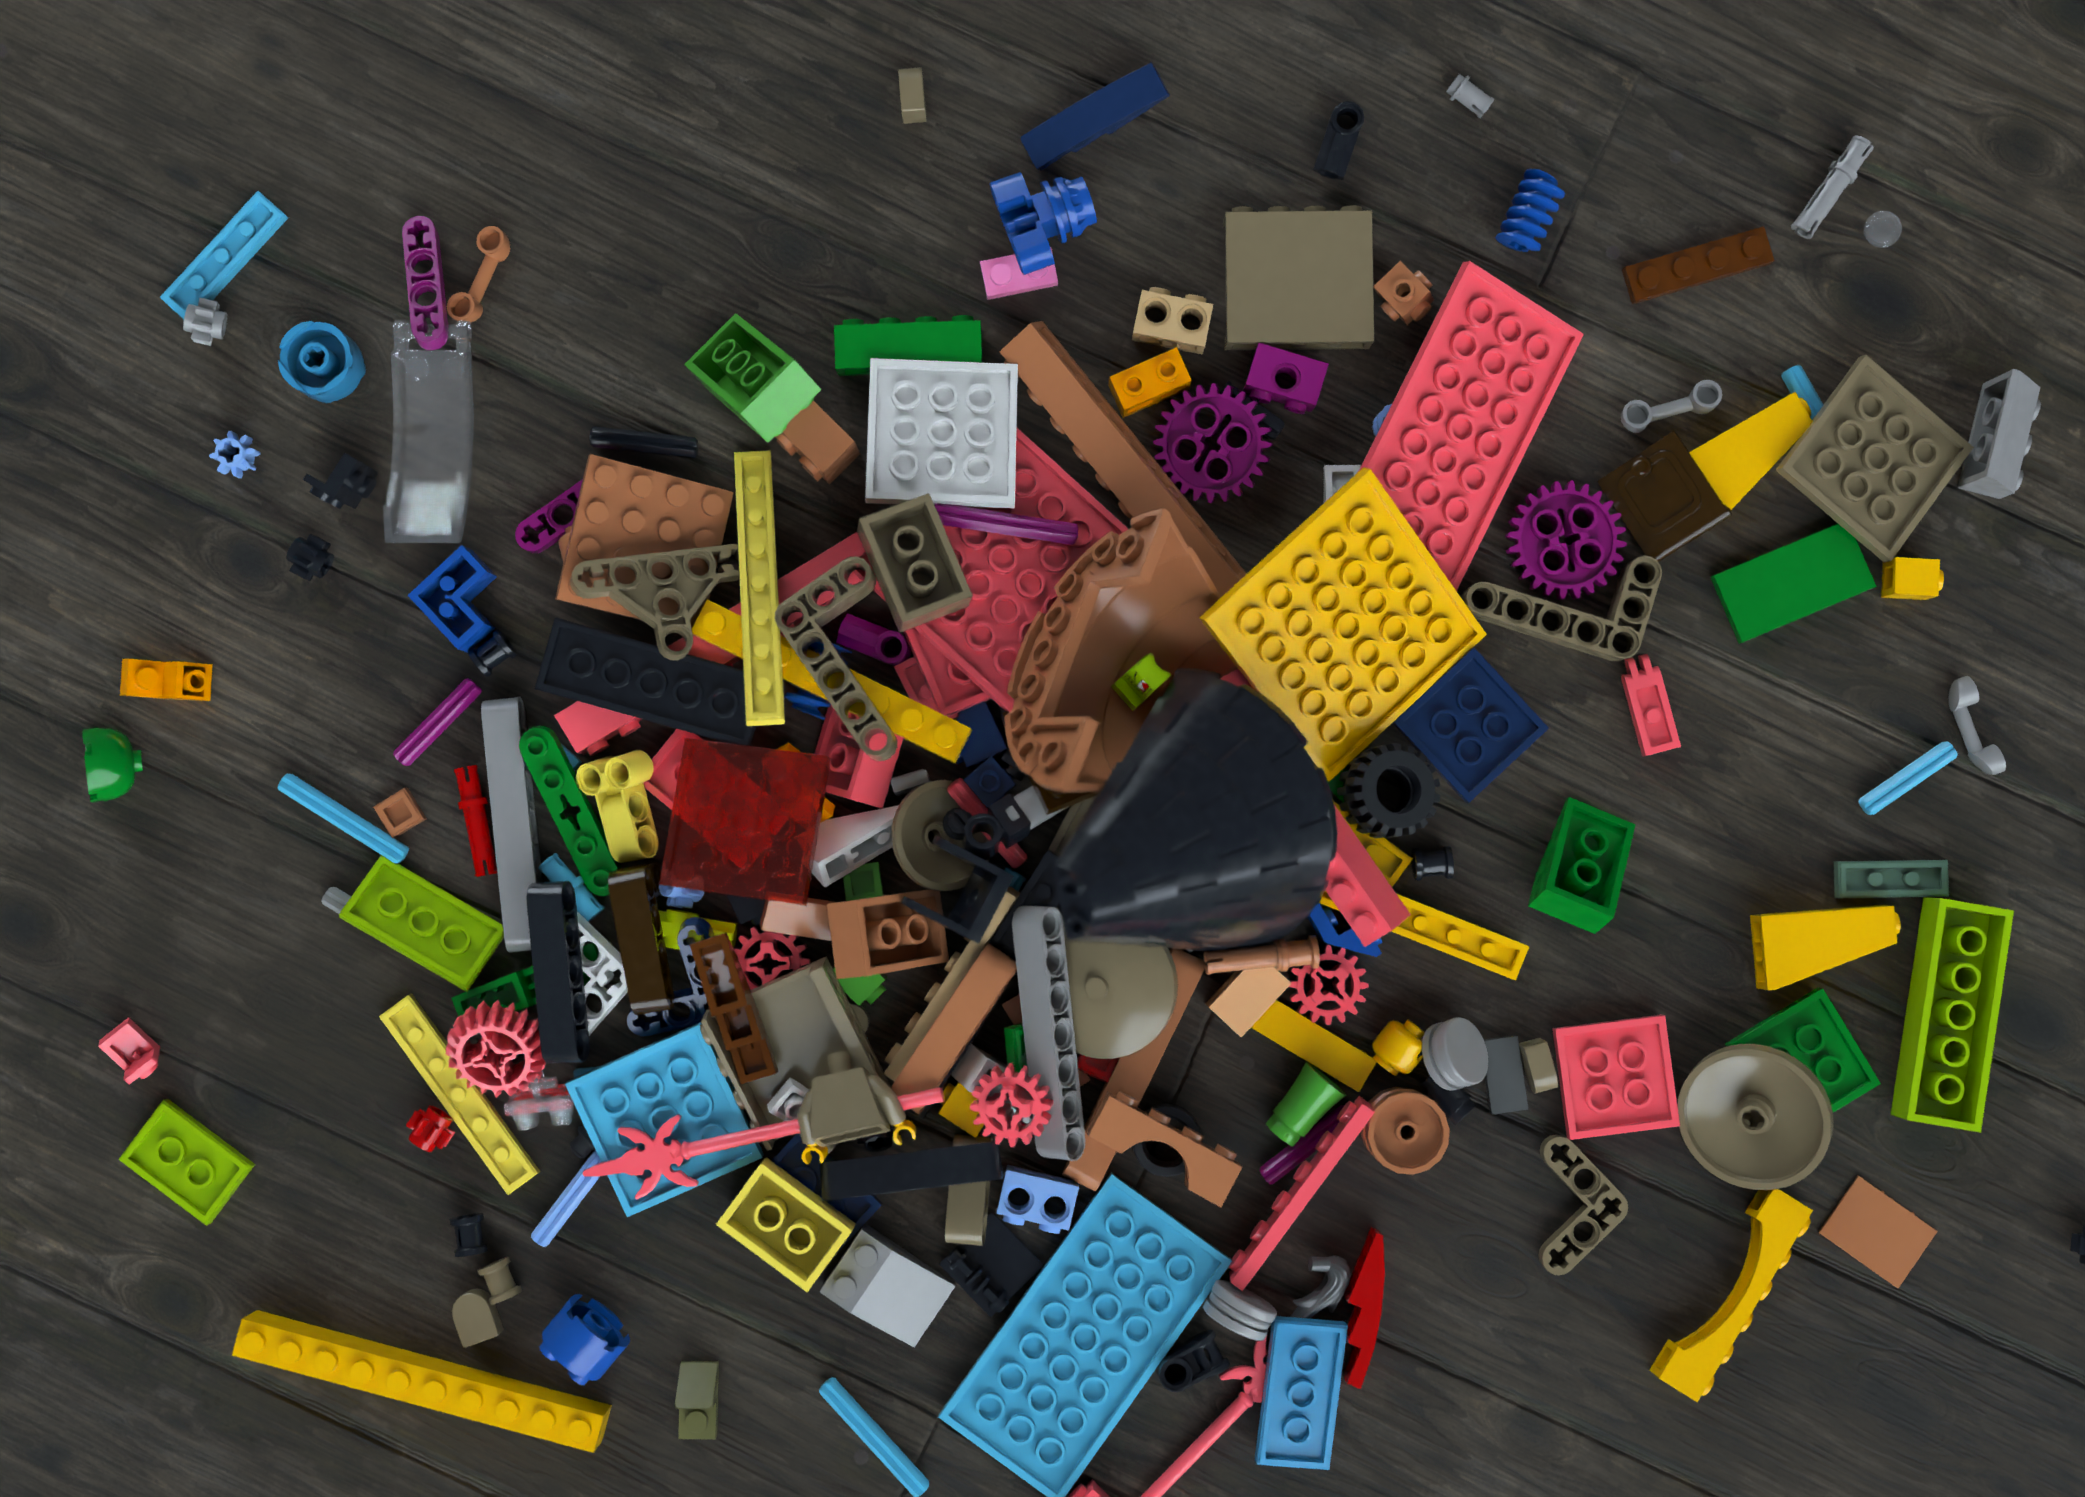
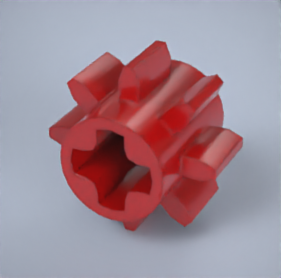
M431 1105L426 1111L422 1109L415 1110L406 1124L408 1128L413 1130L408 1139L414 1145L427 1152H432L436 1146L442 1149L448 1145L455 1134V1131L448 1128L453 1119L443 1110Z

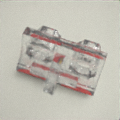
M543 1070L541 1072H531V1082L523 1081L525 1091L517 1089L516 1093L512 1096L509 1095L508 1103L504 1104L505 1115L513 1116L518 1130L532 1129L538 1126V1112L549 1111L552 1125L555 1126L570 1124L574 1113V1103L565 1084H558L556 1076L545 1078Z

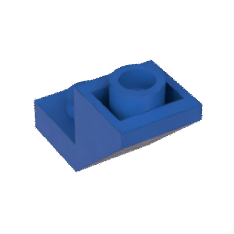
M1318 903L1307 917L1321 942L1374 957L1382 954L1378 947L1379 944L1383 943L1381 938L1364 947L1350 925L1336 933L1334 927L1339 924L1328 906L1322 908L1321 904Z

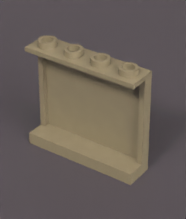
M1351 205L1340 208V211H1326V208L1323 206H1309L1304 208V211H1290L1289 207L1275 206L1268 208V211L1253 212L1252 207L1241 206L1232 208L1231 212L1225 213L1223 219V227H1225L1226 283L1224 350H1256L1258 343L1282 350L1369 349L1374 342L1372 211H1362L1361 206Z
M827 956L750 990L766 1031L779 1071L778 1073L740 1084L730 1050L726 1051L716 1016L712 1017L710 1009H707L701 1020V1034L708 1045L713 1044L718 1054L717 1064L720 1072L724 1077L729 1076L735 1087L733 1095L737 1105L741 1110L746 1109L751 1119L749 1123L750 1129L784 1122L769 1112L768 1102L790 1077L810 1090L812 1079L830 1074L827 1056L835 1052H849L852 1069L864 1067L871 1075L880 1076L889 1087L891 1086L839 980L836 979V974ZM780 1138L762 1142L766 1150L769 1151L773 1148L775 1140Z

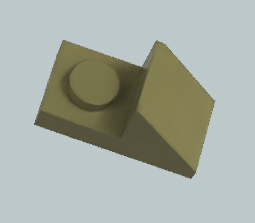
M681 1361L675 1408L679 1409L678 1439L717 1438L719 1361Z

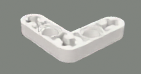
M577 912L579 934H584V936L580 937L582 969L591 978L584 986L585 999L588 994L593 993L598 995L602 1001V1008L599 1013L589 1010L586 1004L590 1036L625 996L628 990L621 953ZM585 942H593L598 947L599 955L596 961H590L584 956L583 946ZM620 970L622 973L619 978L621 982L611 986L609 990L603 987L614 978L613 972Z

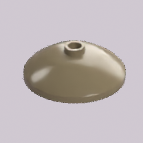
M949 780L927 782L910 791L898 806L892 824V845L899 865L915 883L934 891H952L965 887L974 869L973 866L941 849L928 839V834L931 831L934 834V838L938 836L964 849L963 840L950 838L943 829V819L947 812L953 808L960 807L947 792V787L953 782ZM977 832L973 835V838L980 843L989 842L982 832Z

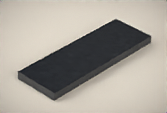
M554 619L534 689L751 749L757 726H747L744 670L688 654L683 659L677 661L669 660L663 657L656 645L563 619Z

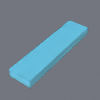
M257 191L167 288L160 298L184 319L188 304L198 306L199 298L213 300L282 226L288 217L261 192Z

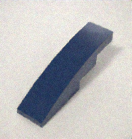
M1149 63L1081 99L1024 134L1020 139L1036 169L1042 171L1069 152L1076 153L1105 133L1112 134L1169 97L1170 94L1154 64Z

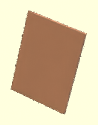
M1857 1175L1818 1233L1898 1289L1938 1231L1915 1216L1914 1212L1908 1211L1884 1194V1191L1878 1190Z

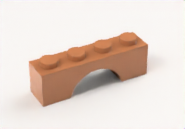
M1118 1091L1116 1096L1109 1092L1106 1093L1086 1130L1089 1137L1121 1154L1131 1146L1144 1141H1159L1170 1145L1180 1153L1184 1161V1184L1187 1189L1222 1207L1242 1169L1240 1163L1235 1160L1237 1156L1235 1152L1218 1143L1215 1149L1202 1142L1204 1136L1187 1126H1184L1182 1131L1169 1125L1170 1117L1151 1108L1148 1114L1136 1107L1138 1100L1122 1091Z

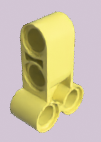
M635 750L616 757L607 756L585 763L578 768L576 773V781L580 790L588 796L595 795L609 851L614 860L619 863L652 858L656 855L659 847L658 836L644 787V782L648 781L653 775V762L649 755L642 750Z

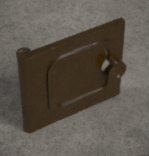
M1675 430L1597 481L1608 499L1614 502L1612 505L1618 513H1621L1622 520L1645 555L1655 558L1658 562L1732 516L1731 509L1723 504Z

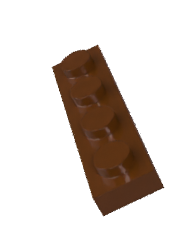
M1763 226L1629 265L1622 269L1631 302L1636 304L1763 267L1775 260Z

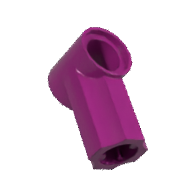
M848 613L841 623L836 640L837 644L893 666L908 660L912 651L907 638L897 631L889 630ZM891 639H899L902 644L900 654L894 658H888L884 651L886 643Z

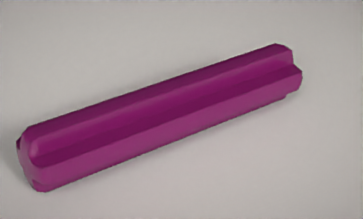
M469 678L464 679L394 750L393 755L404 766L411 765L481 694V688Z
M1340 1105L1314 1125L1305 1137L1301 1136L1293 1147L1288 1145L1260 1167L1259 1171L1267 1183L1270 1185L1274 1184L1317 1151L1315 1147L1326 1131L1332 1133L1340 1122L1337 1117L1344 1105Z

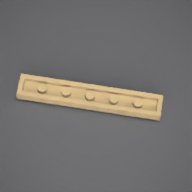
M1011 886L1008 887L980 943L964 937L969 943L962 954L955 951L946 964L944 970L949 972L942 985L936 981L924 998L929 1005L922 1015L916 1012L905 1027L904 1031L909 1033L903 1045L896 1042L884 1061L890 1065L884 1072L885 1076L895 1082L980 953L989 944L1019 897L1020 892Z

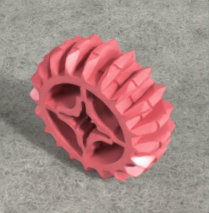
M498 999L491 1008L483 1001L478 1005L477 1009L470 1006L464 1015L456 1018L453 1028L450 1029L447 1035L448 1044L445 1055L450 1056L448 1061L449 1068L457 1069L456 1079H468L467 1089L476 1085L480 1087L481 1095L487 1090H492L497 1098L504 1090L508 1095L512 1096L516 1093L517 1088L525 1091L529 1087L530 1082L535 1083L539 1078L546 1062L541 1052L538 1019L528 1020L527 1009L521 1013L514 1011V1002L507 1008H502ZM481 1033L482 1039H479L478 1043L471 1045L470 1037ZM524 1053L525 1059L514 1065L512 1060L516 1059L518 1054Z

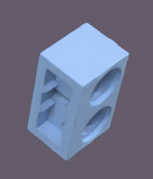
M1007 1165L996 1214L1003 1215V1221L1015 1225H1024L1025 1220L1038 1223V1229L1049 1233L1060 1234L1061 1229L1069 1231L1079 1183L1070 1179ZM1015 1188H1023L1029 1193L1030 1198L1026 1204L1017 1206L1010 1202L1008 1198L1009 1193ZM1057 1196L1064 1200L1066 1206L1061 1213L1051 1214L1044 1207L1046 1200Z

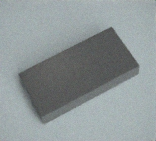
M1512 1035L1484 1039L1488 1052V1070L1484 1078L1490 1114L1528 1110L1518 1036Z

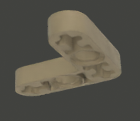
M1555 1134L1543 1140L1540 1146V1156L1544 1163L1584 1203L1539 1249V1262L1543 1268L1551 1274L1559 1276L1571 1271L1625 1218L1628 1212V1202L1624 1195L1572 1141L1562 1135ZM1554 1144L1560 1147L1565 1144L1566 1147L1563 1149V1153L1566 1157L1574 1162L1578 1156L1580 1160L1568 1167L1558 1158L1551 1160L1553 1151L1550 1148ZM1565 1169H1567V1171H1566V1173H1565V1175H1564V1174L1562 1173V1171L1565 1170ZM1581 1169H1589L1593 1174V1183L1587 1189L1577 1188L1574 1182L1575 1174ZM1605 1198L1610 1200L1616 1198L1617 1201L1614 1203L1617 1209L1616 1212L1612 1214L1606 1211L1599 1217V1219L1605 1222L1602 1226L1588 1215L1591 1210L1596 1215H1599L1605 1208L1602 1201ZM1586 1221L1592 1226V1236L1587 1241H1577L1573 1233L1574 1227L1579 1222ZM1565 1236L1569 1242L1578 1247L1575 1253L1569 1247L1562 1253L1561 1256L1564 1262L1561 1265L1555 1262L1551 1265L1549 1264L1552 1260L1549 1254L1550 1251L1555 1249L1560 1252L1567 1246L1562 1241Z

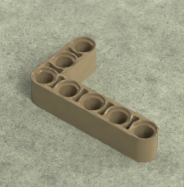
M855 556L844 559L783 601L775 611V621L860 748L871 759L885 761L895 754L897 739L821 628L868 596L875 588L876 576L870 565L863 558ZM853 571H866V576L861 583L857 585L848 583L849 575ZM822 592H834V599L829 605H817V599ZM794 612L803 613V620L799 626L794 628L787 627L786 621L790 614ZM822 642L824 644L822 654L816 658L807 657L808 647L812 643ZM842 672L845 674V681L839 688H828V679L833 673ZM855 703H864L866 705L865 714L857 720L850 719L848 716L850 707ZM877 733L886 734V745L878 751L871 750L869 747L871 737Z
M1641 556L1625 564L1620 572L1606 619L1489 582L1481 581L1473 584L1462 593L1461 598L1478 620L1617 662L1634 656L1641 646L1662 577V569L1660 563L1651 556ZM1636 565L1646 569L1648 573L1646 583H1641L1635 578L1634 568ZM1474 591H1481L1487 596L1488 603L1485 609H1479L1472 603L1471 598ZM1625 600H1631L1637 606L1635 618H1630L1624 613L1623 604ZM1509 602H1516L1521 606L1523 612L1520 620H1514L1508 615L1507 605ZM1545 612L1555 616L1557 620L1555 631H1549L1543 626L1542 617ZM1581 623L1588 625L1592 631V638L1589 642H1584L1578 637L1577 628ZM1616 634L1623 636L1626 640L1627 648L1624 653L1617 652L1613 647L1612 642Z

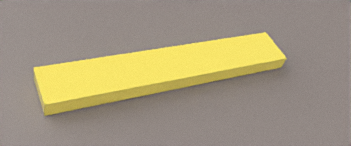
M413 994L407 995L379 1016L507 1195H510L540 1173L538 1167L486 1095H481L480 1087L474 1085L467 1089L468 1079H456L457 1069L449 1068L448 1061L450 1056L445 1055L447 1041Z

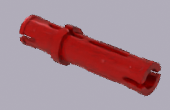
M478 765L467 766L469 782L466 780L463 767L453 770L456 775L461 802H458L459 810L463 809L475 877L486 875L483 860H486L489 875L497 873V864L484 806L488 804L487 797L482 796Z

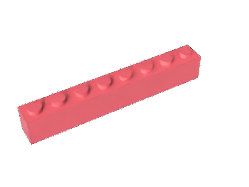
M1239 669L1221 678L1238 687L1246 684L1253 688ZM1334 805L1337 823V849L1335 858L1329 864L1326 880L1329 883L1326 892L1364 947L1391 932L1411 914Z

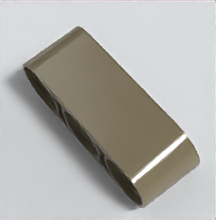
M955 1134L952 1147L993 1142V1138L977 1136L975 1138L972 1135ZM991 1181L949 1186L945 1225L946 1243L984 1245Z

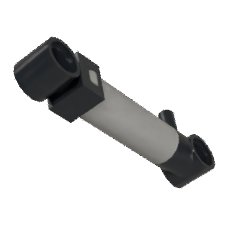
M1033 785L1014 797L1010 793L990 805L987 814L979 813L967 821L964 828L963 848L986 861L997 854L1000 841L1008 849L1028 837L1031 829L1064 809L1046 815ZM977 832H985L991 837V840L986 843H980L973 838V835Z

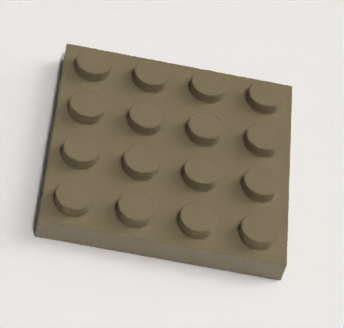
M1863 355L1858 357L1813 418V422L1776 468V471L1880 560L1888 562L1892 561L1974 447L1869 356Z

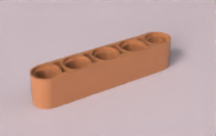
M990 943L983 949L891 1086L897 1097L938 1088L1016 973V961ZM925 1106L913 1108L912 1110L920 1114Z

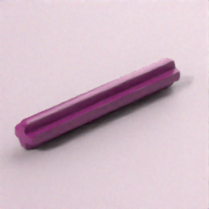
M935 504L940 520L945 526L1069 545L1075 544L1078 538V525L1076 523L959 505Z

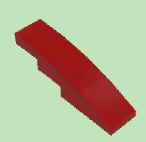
M1373 1227L1370 1228L1350 1277L1349 1285L1343 1294L1347 1302L1355 1306L1347 1323L1346 1337L1347 1343L1354 1345L1342 1376L1347 1384L1359 1389L1362 1387L1374 1352L1383 1303L1385 1279L1384 1239L1380 1231Z

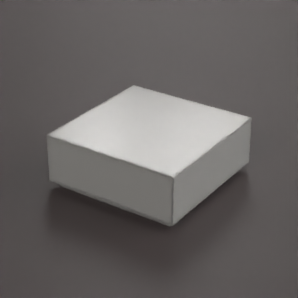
M926 769L913 771L890 780L896 796L909 793L917 786L931 782Z

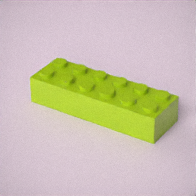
M1923 897L1891 1108L1892 1116L1908 1121L1981 1133L2014 910L1943 898Z

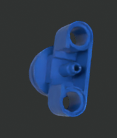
M1021 172L989 183L996 207L1023 275L1055 264L1048 238L1057 236L1059 242L1063 244L1067 242V233H1070L1071 237L1075 238L1080 236L1087 226L1097 223L1094 205L1082 176L1072 180L1062 177L1053 179V187H1050L1047 180L1040 183L1042 192L1030 196Z

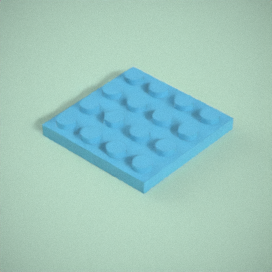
M701 1022L570 1079L565 1083L601 1162L622 1157L628 1150L637 1146L641 1150L645 1149L644 1144H635L628 1137L619 1134L617 1130L620 1127L639 1129L647 1133L652 1139H655L660 1127L668 1119L678 1114L682 1116L675 1125L672 1134L664 1138L667 1144H671L672 1139H676L682 1144L685 1141L693 1142L750 1129V1124L744 1110H741L733 1095L734 1088L729 1078L724 1077L719 1070L717 1064L718 1054L713 1044L708 1045L701 1034ZM753 1143L694 1156L689 1160L684 1159L679 1167L676 1164H671V1168L675 1171L681 1170L687 1176L698 1180L697 1186H700L761 1159L764 1153L759 1143ZM645 1170L643 1175L635 1176L626 1173L608 1175L627 1217L695 1187L678 1185L668 1180L662 1174L660 1181L650 1193L642 1198L635 1199V1195L641 1189L646 1177L652 1176L650 1170Z

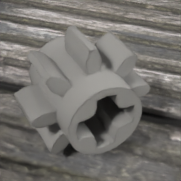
M199 298L198 306L188 304L184 316L183 330L192 333L191 339L193 342L211 346L213 338L223 339L228 314L219 311L220 304L217 301Z

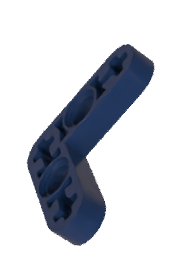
M691 917L681 924L677 937L691 988L674 991V1003H685L690 1008V1013L681 1017L674 1015L671 1010H664L659 1014L658 1012L646 1013L647 1017L651 1016V1020L649 1023H645L644 1019L638 1018V1015H635L630 1007L627 1025L634 1034L650 1036L690 1027L701 1022L706 1010L709 1009V1005L699 974L695 969L696 964L689 945L695 943V939L688 936L690 930H695L697 935H702L701 940L714 937L713 929L705 919Z

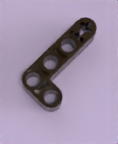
M656 862L618 868L610 872L608 876V888L631 1009L635 1015L674 1008V990L656 898L661 895L659 891L661 872Z

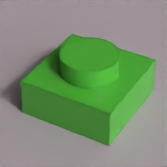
M879 862L863 864L843 877L846 901L884 896Z

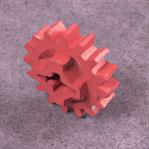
M756 926L750 928L752 935L750 939L744 935H740L738 938L743 945L742 948H733L736 956H738L750 990L760 985L750 978L748 972H755L762 979L763 985L779 978L784 970L793 969L794 971L803 965L811 963L809 958L801 957V952L807 948V945L797 946L795 941L798 936L790 935L788 937L782 933L769 931L761 933ZM761 940L760 951L756 956L746 958L750 948ZM776 940L784 943L790 949L792 955H785L778 949ZM768 953L771 954L773 960L786 962V964L773 968L772 973H769L768 967L754 965V963L766 959Z
M1325 944L1323 953H1319L1320 961L1334 960L1339 963L1335 964L1331 969H1322L1320 966L1319 968L1312 969L1310 965L1301 966L1300 968L1290 967L1289 971L1296 975V980H1291L1292 984L1289 987L1296 988V993L1292 994L1289 998L1292 1002L1301 1001L1302 1004L1297 1011L1302 1015L1310 1010V1021L1314 1023L1320 1016H1323L1325 1025H1331L1333 1016H1336L1341 1023L1346 1022L1344 1013L1349 1011L1356 1015L1358 1011L1354 1003L1356 1001L1365 1003L1366 998L1359 994L1360 989L1369 987L1368 983L1359 979L1360 976L1366 973L1365 968L1355 969L1354 965L1358 960L1357 956L1352 955L1347 959L1344 958L1346 954L1345 948L1340 947L1333 954L1331 945ZM1316 973L1328 979L1334 977L1335 980L1332 982V985L1339 996L1326 990L1321 993L1320 990L1323 984ZM1306 974L1311 978V989L1306 993L1307 995L1304 992V978ZM1350 974L1352 985L1348 995L1345 992V979ZM1323 1001H1334L1338 1004V1007L1333 1009H1321L1316 1006L1320 1005Z
M1013 1063L1007 1065L1005 1072H1002L998 1066H995L991 1071V1077L984 1073L979 1080L981 1086H976L972 1091L971 1095L977 1098V1100L971 1103L970 1110L979 1112L973 1122L975 1125L984 1123L986 1127L982 1135L986 1137L994 1133L996 1135L995 1144L999 1145L1003 1138H1007L1010 1147H1015L1018 1138H1021L1027 1145L1032 1139V1133L1039 1137L1044 1130L1042 1124L1048 1125L1052 1115L1046 1111L1052 1108L1053 1100L1044 1099L1050 1087L1049 1085L1039 1087L1037 1084L1041 1077L1039 1073L1032 1078L1027 1076L1028 1066L1024 1065L1020 1072H1015ZM1002 1084L1000 1093H994L992 1096H989L990 1091L994 1087ZM1008 1098L1011 1100V1104L1006 1103ZM1012 1106L1018 1107L1015 1113L1014 1110H1012ZM1031 1114H1035L1029 1123L1021 1126L1023 1117H1030Z

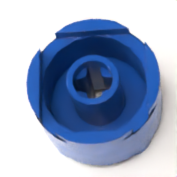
M575 1294L571 1296L543 1330V1342L540 1344L539 1349L545 1357L552 1361L557 1360L564 1366L573 1381L580 1385H585L589 1380H599L629 1345L630 1337L627 1334L623 1338L620 1329L624 1325L606 1306L594 1299L585 1303L579 1300L583 1295Z

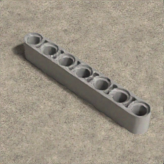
M521 697L482 701L481 718L504 940L509 953L531 950L526 895L530 884L541 883L543 879L542 871L538 869L541 865L532 775L519 749L520 738L527 731L525 708Z
M1020 906L1014 912L1012 930L1028 1076L1032 1078L1039 1073L1041 1075L1037 1083L1039 1087L1047 1085L1050 1087L1044 1099L1053 1100L1052 1108L1046 1111L1052 1115L1048 1125L1042 1124L1044 1127L1042 1134L1039 1137L1035 1135L1036 1149L1042 1157L1076 1161L1082 1156L1085 1149V1131L1062 916L1055 907Z

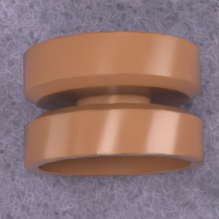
M1396 1086L1380 1091L1368 1101L1375 1113L1360 1133L1364 1146L1380 1164L1399 1174L1414 1175L1429 1170L1442 1159L1449 1144L1450 1128L1445 1113L1435 1101L1412 1088ZM1408 1125L1410 1127L1408 1134L1402 1132L1401 1137V1128Z

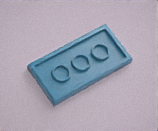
M1276 1316L1274 1322H1272L1254 1459L1257 1465L1330 1469L1348 1325L1345 1321Z

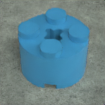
M312 321L302 322L291 328L281 340L279 347L281 349L280 361L278 360L280 373L289 385L314 400L332 403L343 399L356 389L365 375L366 367L358 345L332 324ZM321 357H324V358H323L324 363L321 365V363L319 362V359H320Z

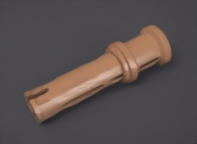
M1310 935L1307 940L1286 942L1284 938L1274 941L1273 945L1216 951L1207 950L1204 951V963L1210 962L1205 966L1207 975L1276 967V970L1285 972L1288 971L1289 967L1310 965L1312 969L1319 968L1320 954L1316 936Z

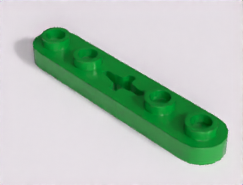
M545 726L532 727L523 733L520 738L519 749L586 887L597 896L610 895L608 888L609 873L622 867L611 856L603 828L586 794L580 790L577 784L576 773L557 735L553 730ZM561 794L565 795L572 807L579 806L580 812L576 815L577 822L572 816L565 817L563 814L567 804L565 798L561 797Z

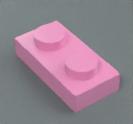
M1015 254L980 261L987 300L1058 286L1055 264L1023 275Z

